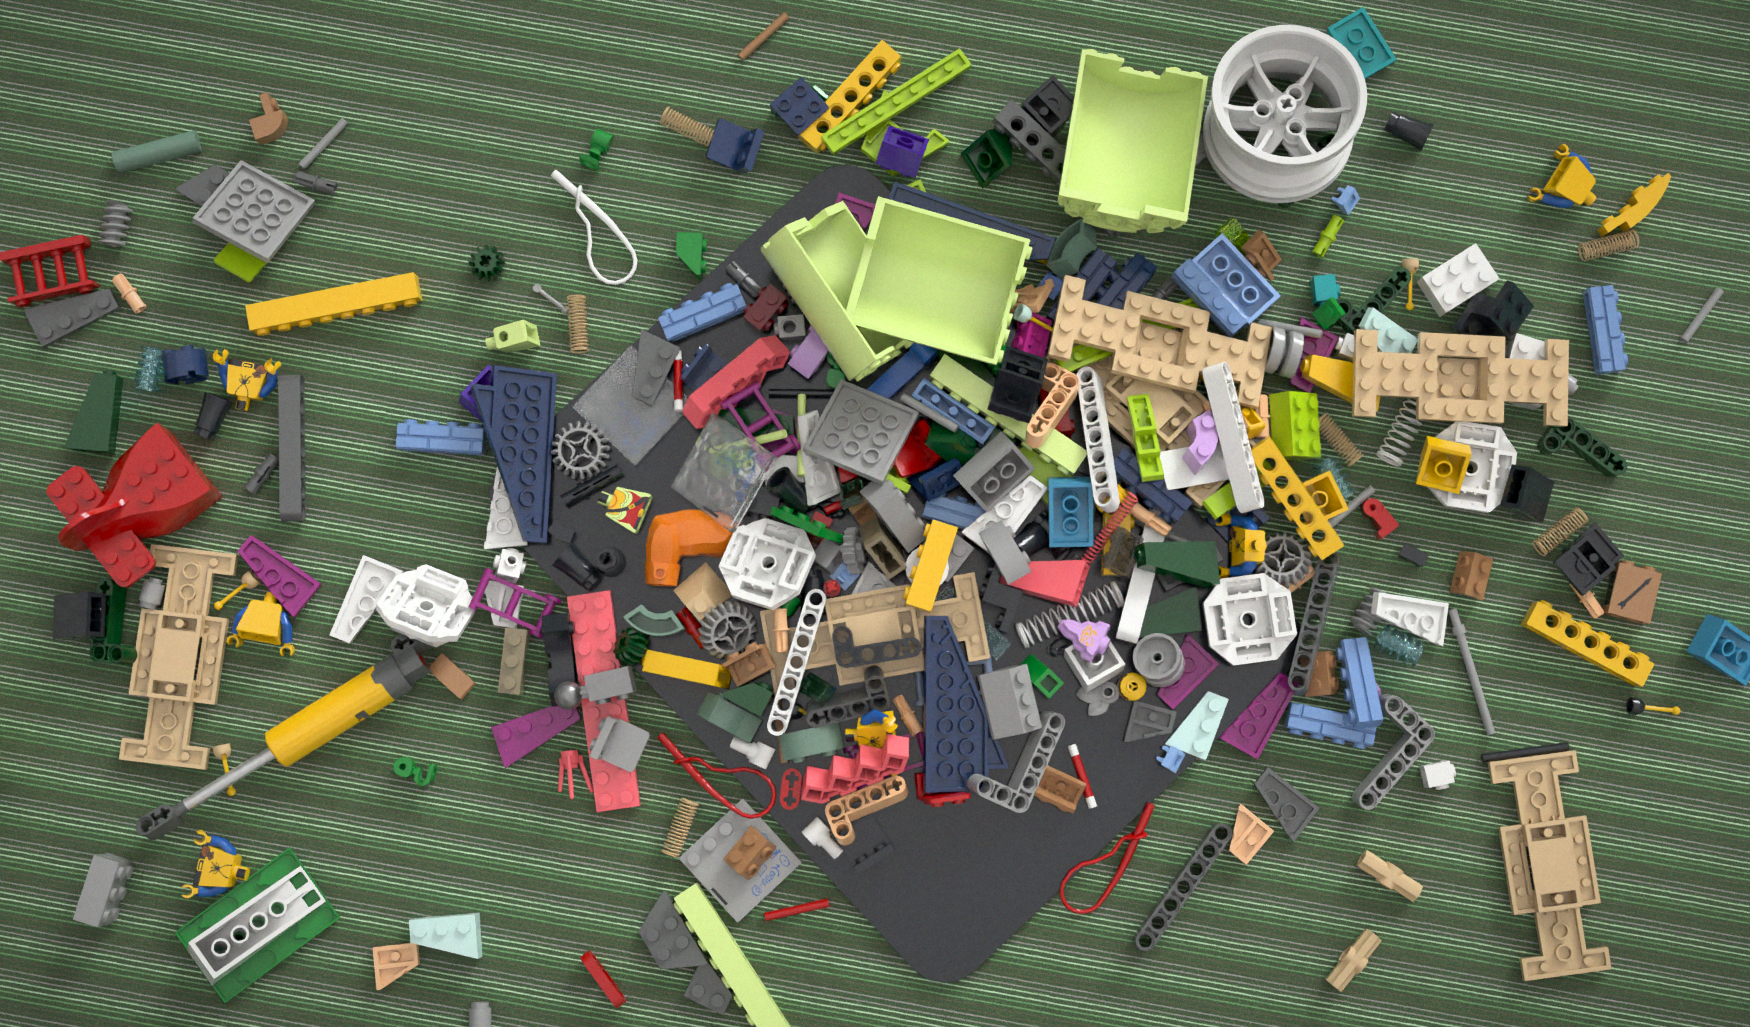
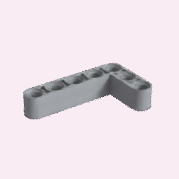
M1384 694L1379 698L1381 710L1404 734L1354 790L1352 794L1354 804L1366 810L1377 806L1435 737L1434 729L1400 697L1391 694ZM1392 699L1394 702V706L1392 709L1389 710L1387 705L1388 702ZM1408 714L1409 721L1404 724L1403 717ZM1423 728L1425 731L1424 736L1419 738V731ZM1407 745H1410V752L1406 755L1404 749ZM1393 761H1396V768L1391 771L1390 765ZM1379 777H1381L1382 784L1381 786L1377 787L1376 781ZM1367 793L1368 800L1362 803V797Z
M1051 710L1040 712L1039 717L1042 728L1031 731L1008 786L976 773L969 777L967 782L968 789L1017 813L1025 812L1030 806L1065 725L1064 717ZM1027 777L1026 783L1023 785V781ZM983 781V785L979 789V784Z

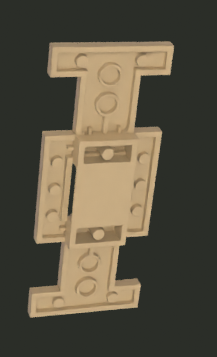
M1068 275L1064 276L1047 357L1069 362L1073 343L1112 352L1113 357L1110 373L1193 394L1196 391L1199 374L1203 375V368L1226 362L1230 368L1233 382L1239 384L1237 390L1239 405L1252 409L1258 408L1272 327L1251 322L1248 328L1247 339L1243 341L1207 332L1209 311L1131 291L1126 292L1123 309L1121 310L1082 300L1086 280ZM1142 319L1178 327L1183 329V331L1180 332L1142 322Z
M1354 330L1352 417H1376V396L1415 399L1416 420L1502 424L1504 423V402L1544 404L1543 426H1568L1569 340L1546 339L1544 360L1505 358V337L1420 332L1418 333L1417 354L1377 352L1378 330ZM1439 356H1444V357H1464V358H1481V359H1478V360H1477V359L1439 358Z
M1073 343V347L1080 345L1077 343ZM1112 356L1088 366L1102 379L1108 425L1134 449L1129 411L1120 403L1123 402L1128 407L1127 396L1149 394L1157 426L1156 434L1160 451L1190 447V437L1186 429L1193 419L1204 412L1201 405L1208 402L1200 392L1196 390L1193 394L1110 373ZM1046 357L1048 359L1047 363L1056 364L1053 358ZM1248 439L1250 448L1256 445L1252 439ZM1227 480L1190 486L1184 494L1201 508L1203 506L1202 502L1217 492Z
M151 544L150 552L156 559L155 567L169 568L163 611L141 608L135 647L137 659L133 663L129 687L130 695L150 697L144 740L122 738L119 759L207 770L210 748L190 746L189 742L195 702L217 705L229 619L208 616L214 574L236 576L239 555ZM202 637L197 677L194 680L199 639Z
M975 572L953 576L957 598L935 601L930 613L905 605L906 599H903L906 586L911 587L910 584L826 599L825 607L828 621L819 623L806 669L836 664L839 685L865 681L864 671L870 666L880 667L884 677L923 671L924 616H948L958 642L965 641L969 662L989 659L990 653ZM769 609L760 611L765 644L776 665V668L770 670L776 697L797 627H792L788 631V652H776L775 632H772V629H774L773 610ZM837 627H848L853 634L854 646L904 638H916L921 644V651L912 658L843 668L836 661L832 634ZM839 630L836 634L837 640L842 643L846 642L849 638L848 632L846 630ZM806 635L798 637L797 642L799 646L807 647L810 640ZM908 641L909 644L902 647V642H898L899 656H904L903 651L909 650L910 654L915 653L914 650L918 649V645L913 644V641ZM891 644L886 645L883 649L884 655L893 657L896 654V648ZM865 648L862 651V658L866 661L873 659L874 651L870 648ZM847 651L841 653L840 661L843 664H849L852 661L851 653ZM793 656L791 665L795 668L802 667V658ZM793 677L785 679L784 683L788 689L796 687Z
M1576 750L1487 762L1491 784L1513 782L1519 824L1498 827L1511 912L1513 915L1534 912L1540 948L1539 956L1519 958L1522 980L1530 981L1612 969L1608 947L1586 949L1579 908L1583 907V905L1598 904L1601 901L1587 816L1565 818L1558 775L1579 772ZM1525 846L1528 847L1535 890H1532Z

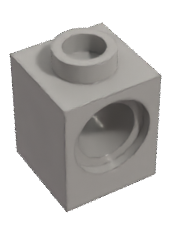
M803 314L779 316L778 323H774L775 335L780 337L781 342L803 340L806 338ZM789 323L794 324L796 329L792 333H787L784 331L785 325Z
M824 538L814 551L816 557L813 562L833 575L843 561V556L840 552V545L842 543Z

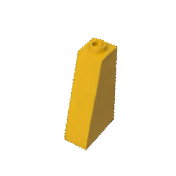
M1317 355L1305 356L1300 366L1302 371L1301 377L1352 404L1353 363ZM1376 396V412L1379 409L1381 396Z
M647 650L645 657L642 658V671L724 689L730 688L732 675L728 667L723 668L720 664Z

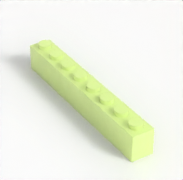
M944 354L930 374L933 385L941 390L944 388L949 391V395L958 402L962 400L968 404L967 408L976 414L981 413L986 417L985 420L996 427L998 425L1003 428V433L1009 438L1014 439L1016 437L1022 441L1021 445L1029 451L1033 449L1040 454L1038 457L1048 464L1052 462L1057 465L1056 469L1065 476L1068 474L1073 476L1087 456L1085 449L1056 429L1052 431L1041 447L1033 448L1027 445L1025 437L1028 423L987 410L993 386L946 354Z
M698 882L674 898L676 901L673 903L674 907L680 915L684 913L688 920L685 922L691 933L696 932L700 938L697 942L704 952L707 950L712 958L709 960L714 969H720L723 977L721 979L728 989L730 987L736 994L733 998L739 1007L743 1006L747 1011L745 1016L751 1026L791 1027Z

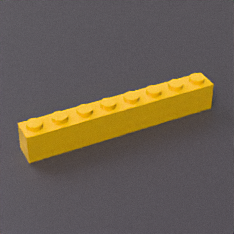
M412 272L245 305L249 330L258 336L270 334V331L273 330L284 332L291 330L293 326L309 327L312 326L313 322L330 323L333 322L334 318L350 319L354 317V314L359 313L371 315L375 313V310L391 311L400 305L412 307L417 305V302L422 301L418 276Z

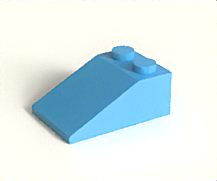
M1048 477L1049 547L1093 546V490L1091 477Z
M1707 614L1686 652L1704 664L1746 686L1750 679V636L1727 620Z

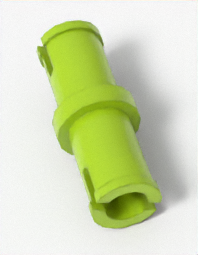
M1332 215L1325 230H1322L1319 234L1321 236L1311 251L1315 256L1324 258L1329 246L1336 240L1335 236L1344 223L1343 219Z

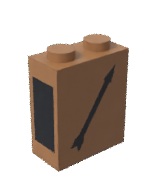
M1627 560L1615 563L1614 565L1617 568L1610 574L1602 607L1604 615L1642 625L1650 624L1662 573L1655 572V568L1649 566L1636 567L1634 562Z

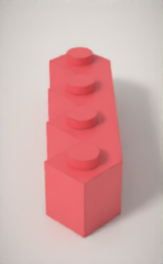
M776 335L759 338L693 392L686 400L682 413L696 429L713 426L719 411L723 409L720 405L721 402L756 381L761 385L767 371L784 367L791 351Z
M887 734L882 749L860 745L855 759L834 755L829 770L807 766L802 779L801 800L823 804L830 801V797L838 794L844 796L856 791L857 787L863 784L869 786L882 781L884 776L891 773L895 775L902 773L909 758V738Z

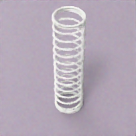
M1407 398L1408 401L1403 402L1405 408L1399 409L1401 415L1395 416L1398 423H1392L1393 430L1387 431L1389 437L1384 438L1386 445H1381L1380 450L1376 453L1380 459L1394 466H1402L1403 460L1385 452L1382 447H1389L1402 455H1407V453L1399 448L1390 446L1386 439L1394 440L1406 448H1411V446L1393 438L1389 432H1396L1411 441L1415 439L1406 433L1396 430L1393 425H1401L1413 433H1419L1416 429L1399 422L1397 417H1403L1415 425L1422 426V423L1405 416L1401 412V410H1408L1416 415L1415 410L1409 409L1405 405V402L1416 406V402L1410 398Z
M1115 581L1110 582L1111 589L1104 584V594L1099 588L1095 590L1096 597L1091 591H1088V600L1081 594V605L1079 602L1078 605L1087 621L1089 619L1082 597L1087 602L1094 617H1097L1091 603L1090 594L1104 615L1097 590L1103 596L1111 612L1112 608L1109 604L1105 587L1113 596L1117 607L1124 606L1123 596ZM1064 604L1065 611L1060 605H1057L1058 616L1052 608H1049L1050 619L1047 616V614L1042 611V622L1037 615H1034L1033 619L1035 626L1030 621V619L1026 618L1027 630L1020 621L1015 623L1018 635L1026 649L1027 647L1029 648V643L1023 629L1025 630L1032 645H1034V641L1028 626V621L1033 627L1040 642H1042V638L1040 636L1035 617L1041 624L1047 637L1050 639L1043 614L1048 619L1055 634L1058 635L1053 622L1051 611L1054 613L1059 623L1062 620L1059 608L1062 610L1067 620H1071L1067 610V605ZM1069 606L1073 614L1075 615L1077 621L1081 623L1076 611V607L1072 608V606Z

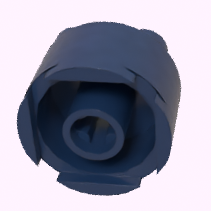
M193 345L181 346V350L162 351L165 383L179 385L178 381L186 382V384H194L206 381L209 378L207 355L204 348L194 349Z

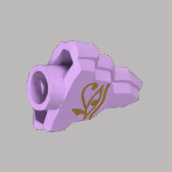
M1061 620L1058 625V629L1063 636L1073 642L1074 649L1079 651L1081 658L1089 663L1092 662L1097 653L1101 655L1105 653L1111 640L1106 637L1110 625L1101 621L1097 623L1090 621L1079 623L1074 620Z

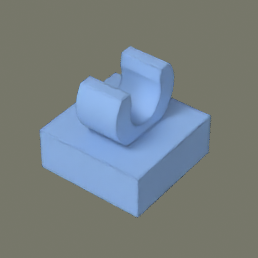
M1347 185L1345 189L1341 187L1337 189L1339 194H1341L1339 198L1332 197L1331 199L1342 213L1349 215L1360 197L1354 187Z
M842 562L834 574L829 577L836 580L840 587L846 591L860 575L850 574L849 570H847V565Z
M1162 746V749L1167 754L1165 758L1157 756L1156 759L1166 769L1176 773L1186 754L1173 746L1170 748Z

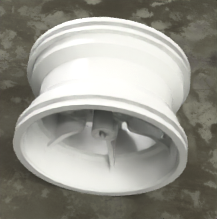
M1276 25L1259 29L1241 38L1226 52L1217 67L1211 89V100L1203 123L1204 148L1213 169L1231 188L1259 201L1290 203L1307 199L1323 191L1334 182L1344 169L1352 149L1354 137L1365 115L1367 87L1360 66L1352 54L1337 40L1309 27ZM1268 78H1286L1297 82L1290 85L1282 93L1269 82ZM1245 84H1248L1257 100L1253 107L1228 104L1236 90ZM1312 88L1321 94L1332 108H1312L1306 106L1305 104ZM1258 112H1263L1266 115H1259ZM1234 130L1259 131L1254 146L1248 144ZM1290 130H1296L1299 133H1292ZM1306 130L1337 131L1331 142L1319 152H1316L1311 147L1306 137ZM1282 143L1291 157L1272 155V153Z

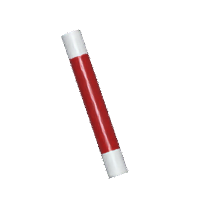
M681 350L673 363L674 412L678 413L683 411L682 374L680 373L682 370Z
M1076 744L1067 746L1078 779L1086 783L1083 793L1088 808L1096 807L1097 804Z

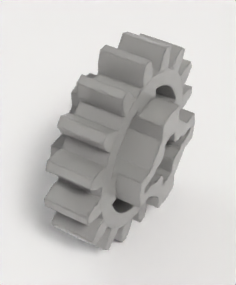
M846 528L844 530L843 544L840 545L843 563L847 565V570H849L850 574H863L866 558L869 556V553L864 547L859 528Z

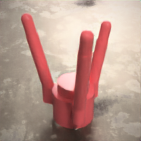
M578 750L561 752V758H559L558 792L562 791L565 767L568 774L570 799L574 798L572 769L578 768L579 764L590 793H593L594 789L584 765L583 755H578Z

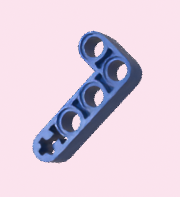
M913 343L909 351L867 390L892 399L937 357L938 350Z

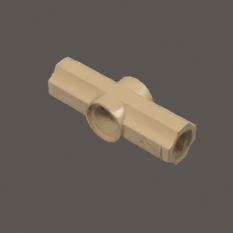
M1365 850L1358 859L1356 866L1375 877V880L1386 888L1395 890L1408 900L1414 902L1422 892L1423 886L1403 874V871L1388 861H1383L1368 850Z
M1365 928L1353 945L1348 946L1339 957L1338 964L1325 980L1342 992L1354 975L1359 974L1365 968L1369 956L1382 940Z

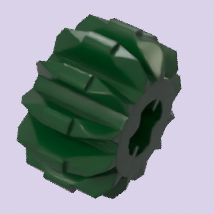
M487 244L484 245L483 251L477 247L478 254H470L475 260L468 262L473 267L471 269L472 274H477L479 280L485 276V280L490 281L491 275L497 279L498 275L496 272L503 273L504 270L500 266L506 264L505 260L501 259L503 253L497 252L495 246L490 249ZM486 259H488L490 265L487 267L484 262Z
M630 627L622 630L621 635L617 636V642L614 643L615 649L613 653H615V658L627 665L634 666L636 663H640L641 657H645L644 653L648 649L646 645L649 640L646 639V634Z

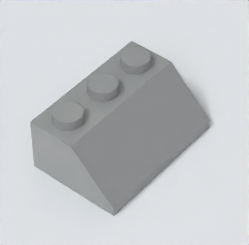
M1027 664L1013 665L977 676L992 740L1024 734L1042 728Z

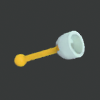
M1020 304L1016 308L1013 315L1015 320L1023 323L1031 320L1051 332L1053 331L1052 327L1032 317V311L1028 306Z

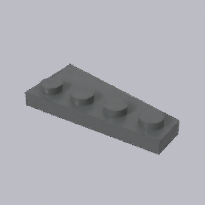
M105 289L24 309V312L41 346L46 348L120 310L121 307L113 291Z

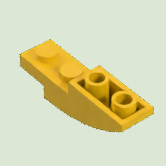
M1668 173L1661 177L1659 174L1648 181L1650 185L1645 189L1643 186H1640L1632 191L1631 194L1633 196L1627 200L1629 204L1619 210L1620 215L1616 218L1611 215L1601 222L1603 226L1597 230L1601 237L1620 226L1623 232H1626L1648 215L1663 196L1671 175Z

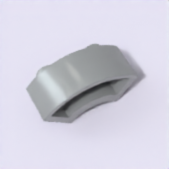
M999 521L978 533L1008 585L1032 572L1028 566L1031 561L1025 551L1021 552L1013 538L1016 535L1010 525L1006 527L1002 521Z

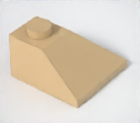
M706 562L673 590L699 622L706 619L704 613L709 614L711 612L710 606L716 609L718 602L724 604L726 600L728 601L732 597L729 588Z

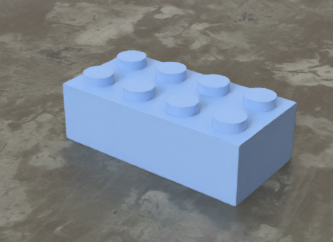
M1223 234L1218 236L1192 260L1211 280L1210 282H1213L1240 310V313H1243L1249 321L1244 326L1245 329L1280 297L1279 293Z

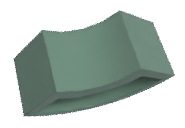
M1082 218L1067 227L1056 239L1047 266L1059 279L1064 278L1065 275L1070 276L1078 273L1084 257L1097 248L1096 231L1090 224L1084 223Z
M641 604L623 616L632 627L651 636L667 637L686 630L672 610L666 613H653Z
M708 691L696 714L750 743L762 719L756 717L753 712L730 703L728 699L722 696L723 693L718 691L717 695Z
M839 723L779 735L783 760L792 759L793 764L806 761L805 756L823 753V757L836 754V750L844 748Z

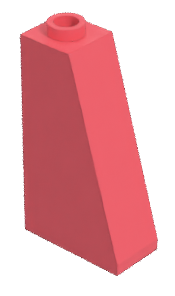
M1084 560L1031 561L1028 566L1032 572L1009 585L1002 574L1000 575L999 583L1023 591L1022 593L1077 608L1090 566Z

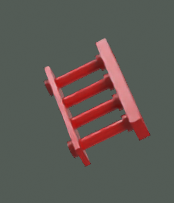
M82 234L0 252V261L12 268L17 296L7 298L8 302L18 308L30 306L32 302L78 292L80 294H87L93 292L92 289L99 288L97 282L88 280L83 255L85 248L91 247L90 239ZM72 251L75 255L80 282L67 285L62 256H64V253ZM48 256L54 259L59 286L46 289L41 263L43 258ZM30 261L33 263L38 291L26 294L20 265H22V262Z

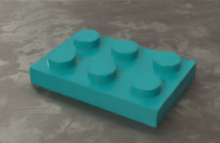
M1364 7L1331 25L1326 30L1330 37L1337 40L1352 54L1361 68L1364 79L1371 77L1397 60Z

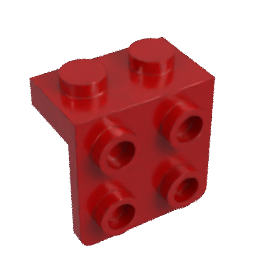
M925 419L918 421L912 428L893 464L898 476L901 478L933 469L943 459L924 444L930 428Z
M923 772L914 773L917 800L923 801L925 805L931 804V807L944 806V802L951 801L952 804L965 803V799L971 798V794L965 791L923 792Z

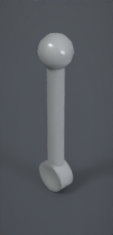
M539 284L533 286L535 293L542 294L560 308L563 314L568 313L567 306H563L543 291Z

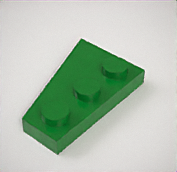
M782 505L781 508L775 506L771 508L769 514L818 537L838 543L843 542V536L845 535L827 528L823 522L818 520L810 521V516L800 512L794 514V509Z

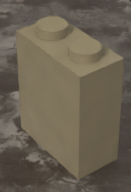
M877 515L859 527L865 549L888 579H891L907 568L901 547Z

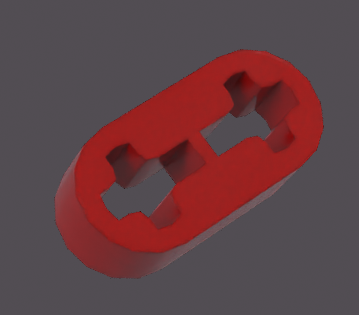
M795 768L786 770L782 777L780 803L787 810L796 808L800 802L802 774ZM791 772H795V776L799 777L798 781H794L793 788H789L790 780L786 779V776L790 775ZM789 790H793L792 796L796 798V803H792L791 806H787V802L784 801V797L789 795Z

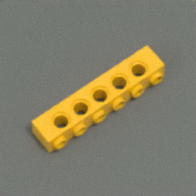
M881 40L827 99L825 103L829 106V109L803 133L798 135V138L816 154L820 151L824 152L827 149L821 140V135L824 133H819L817 129L820 126H826L831 130L858 113V109L862 104L867 105L873 98L872 93L876 89L880 90L886 84V78L891 73L895 74L901 67V56ZM881 64L885 68L882 71H876L873 67ZM864 79L871 82L867 87H863L859 83ZM848 95H854L857 99L854 102H848L845 98ZM835 110L843 113L839 118H835L831 114Z
M1268 436L1251 447L1255 467L1257 466L1261 471L1260 479L1265 486L1270 484L1274 490L1271 493L1278 504L1283 503L1286 508L1283 512L1289 521L1294 520L1299 526L1296 528V531L1302 539L1307 538L1311 545L1308 548L1313 556H1319L1323 560L1344 546L1342 540L1271 437ZM1266 458H1272L1275 460V465L1273 468L1268 469L1263 466V461ZM1285 476L1288 482L1284 486H1278L1275 483L1276 478ZM1291 494H1297L1300 497L1299 502L1296 504H1290L1287 499ZM1303 512H1310L1312 519L1308 522H1303L1300 520V515ZM1315 530H1322L1325 533L1324 537L1320 540L1314 539L1312 534Z
M1544 600L1532 602L1521 626L1632 686L1643 687L1654 666V663L1649 661L1647 655L1630 651V647L1622 642H1613L1608 634L1601 631L1597 633L1591 630V626L1583 621H1574L1571 619L1572 615L1562 610L1558 612L1552 609L1553 605ZM1547 616H1550L1553 619L1554 623L1552 627H1549L1546 624ZM1567 626H1569L1573 631V634L1570 638L1567 637L1565 634V629ZM1586 637H1589L1592 641L1590 648L1585 646L1584 640ZM1606 647L1611 650L1610 658H1606L1604 655ZM1625 658L1630 660V667L1628 669L1623 665Z

